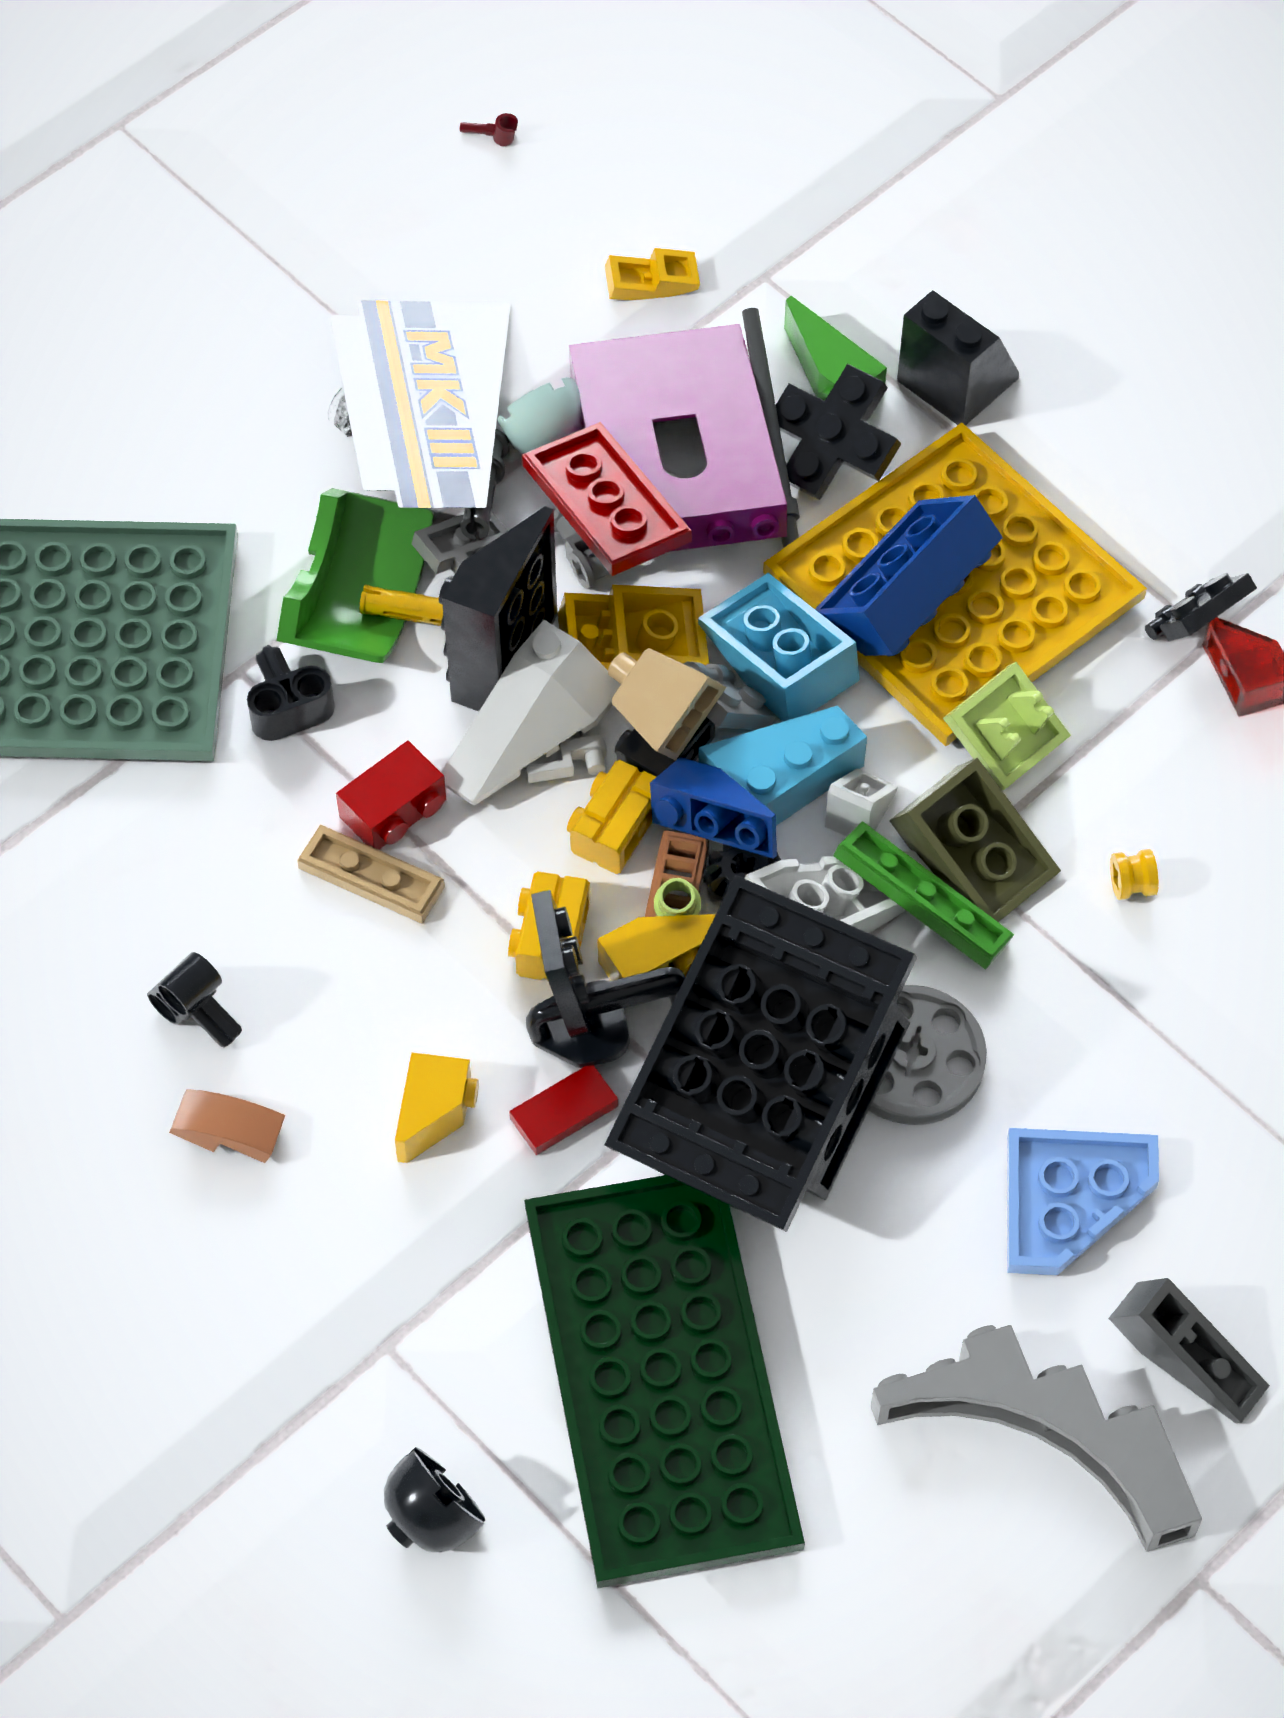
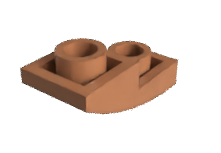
M186 1089L169 1133L212 1152H215L217 1147L222 1144L266 1163L272 1155L286 1115L240 1098L209 1091Z

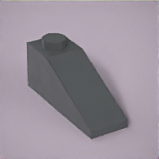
M1169 1278L1137 1282L1108 1318L1143 1356L1236 1424L1243 1422L1270 1386Z

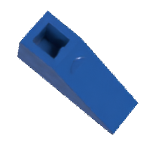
M680 757L650 782L652 823L773 859L777 856L776 814L721 768Z

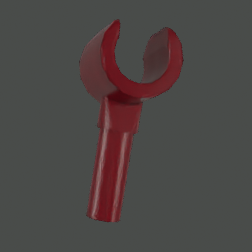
M502 113L495 119V124L460 122L459 130L464 133L493 136L496 144L506 147L514 141L518 118L511 113Z

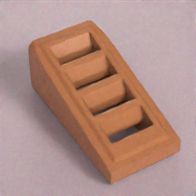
M663 831L645 917L656 916L654 911L655 894L669 879H685L700 894L704 870L706 869L709 857L708 839L674 831ZM667 869L690 873L692 876L690 878L668 874ZM668 893L664 898V903L668 907L682 909L689 904L691 898L689 895L681 896Z

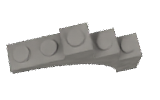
M1011 1324L997 1329L994 1325H986L970 1332L967 1338L962 1341L960 1361L956 1362L953 1358L942 1359L931 1364L926 1369V1372L907 1377L904 1373L891 1375L880 1381L878 1387L873 1388L870 1408L877 1425L914 1417L959 1416L1002 1424L1035 1436L1068 1455L1105 1487L1128 1516L1146 1552L1196 1536L1203 1518L1155 1406L1151 1405L1138 1409L1136 1405L1125 1406L1112 1412L1108 1419L1105 1420L1083 1365H1077L1068 1369L1065 1365L1052 1366L1039 1373L1036 1379H1033Z

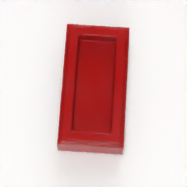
M594 1065L584 1066L509 1111V1116L535 1155H538L619 1106V1099Z

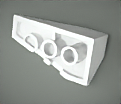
M914 850L903 851L932 872ZM834 856L822 857L819 863L799 864L797 859H783L751 872L745 877L746 880L867 933L873 932L906 911L841 861H838Z

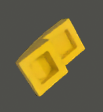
M654 248L650 259L609 255L605 264L609 299L643 300L672 297L696 291L700 286L694 251Z

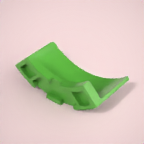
M335 488L323 492L320 495L316 521L308 547V554L315 557L310 571L300 569L293 586L283 596L276 641L375 663H384L397 644L406 620L380 615L361 614V593L364 585L416 593L425 560L413 547L412 540L415 531L433 525V510L430 508H399L397 501Z

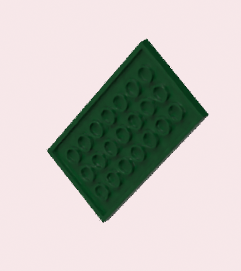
M666 1175L525 1199L526 1218L597 1589L804 1550L805 1541L730 1205Z

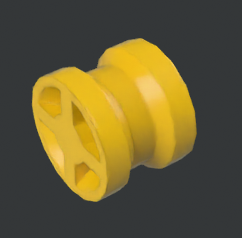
M1142 849L1132 856H1127L1123 852L1111 854L1110 875L1113 891L1118 900L1128 899L1133 893H1142L1146 897L1157 895L1159 889L1158 869L1154 853L1151 849Z

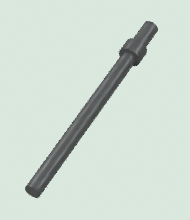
M751 307L742 311V318L750 363L787 502V537H781L784 548L799 538L796 521L800 518L797 499L792 497L759 309Z

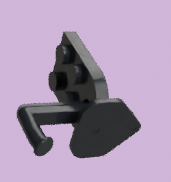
M551 890L531 894L544 971L554 995L535 1005L526 1016V1029L532 1044L578 1068L595 1066L618 1059L626 1052L630 1044L624 1008L669 997L672 1005L685 979L684 973L675 967H665L613 981L596 980L586 983L584 975H580L579 965L583 964L582 954L577 937L572 936L571 923L566 907H556Z

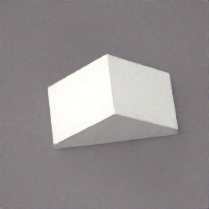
M859 769L853 770L830 785L827 794L825 827L846 837L862 821L876 830L896 795L898 786Z

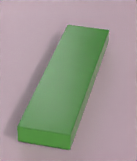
M863 821L838 845L833 854L835 858L985 970L1006 948L1015 935Z

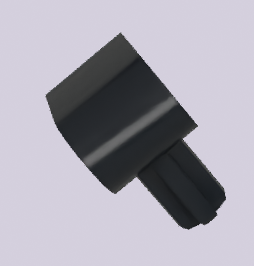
M267 645L263 647L261 652L256 654L255 660L265 681L253 686L248 692L246 700L252 731L257 737L267 741L279 740L320 725L331 718L334 713L335 703L331 678L326 670L319 666L310 665L291 671L279 647ZM310 694H319L317 696L307 697ZM267 710H275L274 712L264 713Z
M197 952L189 953L147 992L148 1000L165 1019L173 1024H178L182 1020L186 1021L189 1017H192L220 1047L225 1048L230 1045L242 1032L241 1026L212 997L217 992L216 989L222 984L220 974L206 958Z

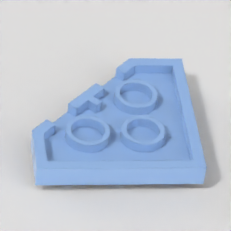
M1009 1128L1007 1135V1273L1059 1275L1157 1189L1159 1182L1158 1135Z

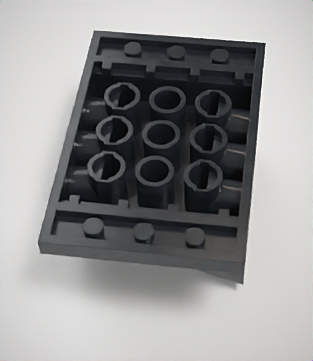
M735 875L604 1146L787 1232L806 1191L826 1201L902 1042L910 1021L896 1002L917 960V956L911 951Z

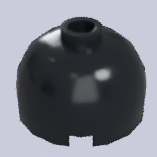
M415 1447L405 1455L387 1477L383 1489L384 1507L392 1520L386 1527L391 1535L405 1548H409L415 1543L428 1552L441 1553L457 1548L472 1538L485 1524L484 1521L486 1519L479 1506L459 1482L454 1485L443 1474L446 1469L427 1452L418 1447Z

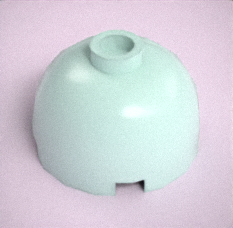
M561 378L565 386L555 390L550 382L546 383L509 405L507 409L511 415L510 417L505 419L499 415L497 418L498 424L514 449L524 454L583 429L580 392L573 378Z

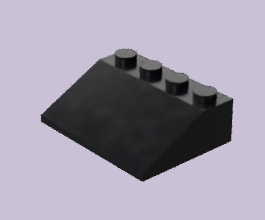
M544 506L462 561L454 577H447L445 579L438 600L443 605L441 629L445 631L446 638L443 654L448 660L446 681L450 682L451 702L479 712L518 649L543 620L552 625L556 620L558 608L554 509Z

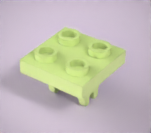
M1017 662L1008 665L943 717L971 757L980 760L1002 791L1071 736L1054 713V709L1047 704L1042 693L1036 689Z

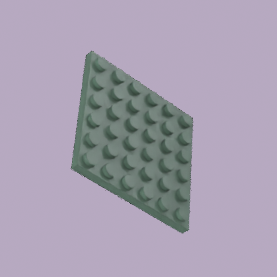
M0 518V756L214 761L238 540L236 523Z

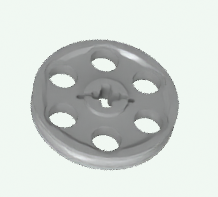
M904 985L896 1003L906 1005L911 1010L912 1016L908 1019L910 1025L885 1075L891 1081L893 1088L886 1094H876L869 1111L883 1119L900 1124L924 1125L935 1123L959 1112L976 1094L986 1065V1041L976 1018L957 999L931 987ZM949 1015L956 1019L959 1028L953 1033H941L935 1029L932 1021L937 1016ZM916 1033H920L917 1046L919 1056L912 1063L910 1075L905 1076L908 1063L906 1053L910 1047H913ZM964 1057L972 1063L974 1070L969 1075L957 1076L948 1069L946 1063L951 1058ZM921 1087H929L938 1092L941 1100L934 1106L925 1107L916 1102L913 1093Z

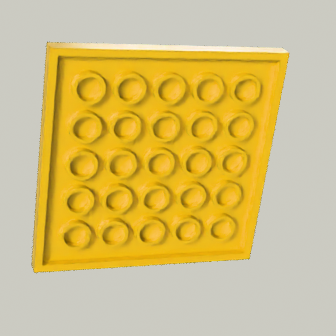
M962 422L763 562L764 574H771L815 609L919 500L970 495L977 497L1003 537L991 550V557L981 566L974 568L964 579V586L954 595L947 597L936 609V616L927 624L920 626L909 637L910 642L903 651L890 657L886 655L865 656L857 651L858 664L945 747L956 740L957 736L943 717L1008 665L1017 662L1030 681H1035L1145 599L1147 590L1142 583Z

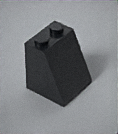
M934 290L929 292L903 315L897 381L956 425H959L961 422L967 425L1019 379L1020 373L1000 337Z

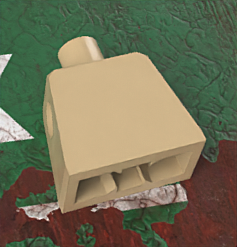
M650 648L643 652L638 661L624 652L620 653L612 660L608 668V675L621 684L612 697L613 706L654 750L675 761L727 688L704 673Z

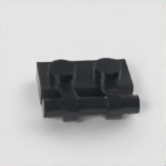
M1228 572L1210 579L1203 585L1197 583L1185 592L1184 599L1174 606L1166 605L1157 611L1155 619L1145 625V631L1152 640H1156L1162 635H1165L1168 641L1191 636L1256 590L1257 586L1249 573L1230 577Z

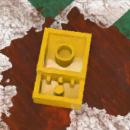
M612 584L609 595L564 592L558 610L559 629L580 641L607 670L612 660L620 653L624 652L638 661L643 652L648 648L682 664L687 661L700 662L704 665L709 664L706 633L698 623V617L704 614L701 589Z

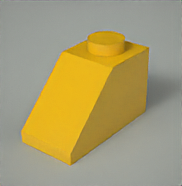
M411 1052L394 1140L397 1162H410L464 1125L467 1107H476L479 1090V1079L471 1078L470 1059Z

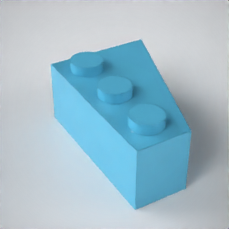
M837 705L699 747L698 762L721 768L776 814L777 826L827 792L833 782L855 769L864 767L867 736Z

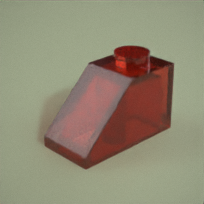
M1218 617L1209 622L1202 646L1238 717L1284 704V652L1279 642Z

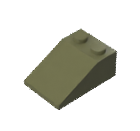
M978 758L954 768L889 820L910 850H914L934 875L997 922L1001 921L1061 872V869Z

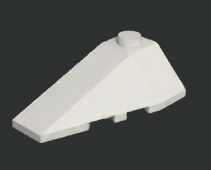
M543 620L514 654L441 771L444 775L445 787L470 804L477 805L519 777L521 769L545 754L548 758L560 750L559 744L580 730L584 734L595 727L613 706L612 697L621 684L608 675V670L580 641Z

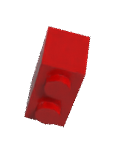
M409 740L336 792L339 818L366 845L378 850L386 844L392 845L398 842L405 835L409 827L423 817L428 818L434 815L442 807L444 801L447 800L444 775Z

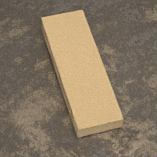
M321 824L297 859L298 869L423 924L445 888L443 878Z

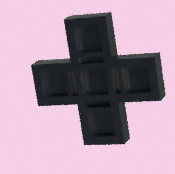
M847 363L825 401L788 383L776 403L780 431L800 441L786 464L789 483L792 487L820 501L842 463L878 482L880 481L901 446V442L896 437L867 423L888 389L883 381Z

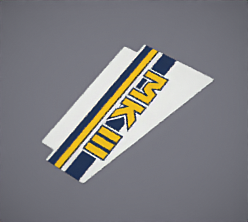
M357 300L359 315H330L363 490L395 491L399 508H486L511 304L498 302Z

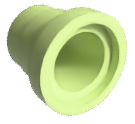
M672 878L657 890L654 897V911L656 916L699 915L701 912V897L698 890L687 880ZM681 890L686 892L691 900L686 907L676 910L669 908L664 903V898L671 891Z

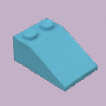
M769 573L698 617L700 627L747 686L764 696L766 699L764 705L782 722L812 713L860 681L856 642Z

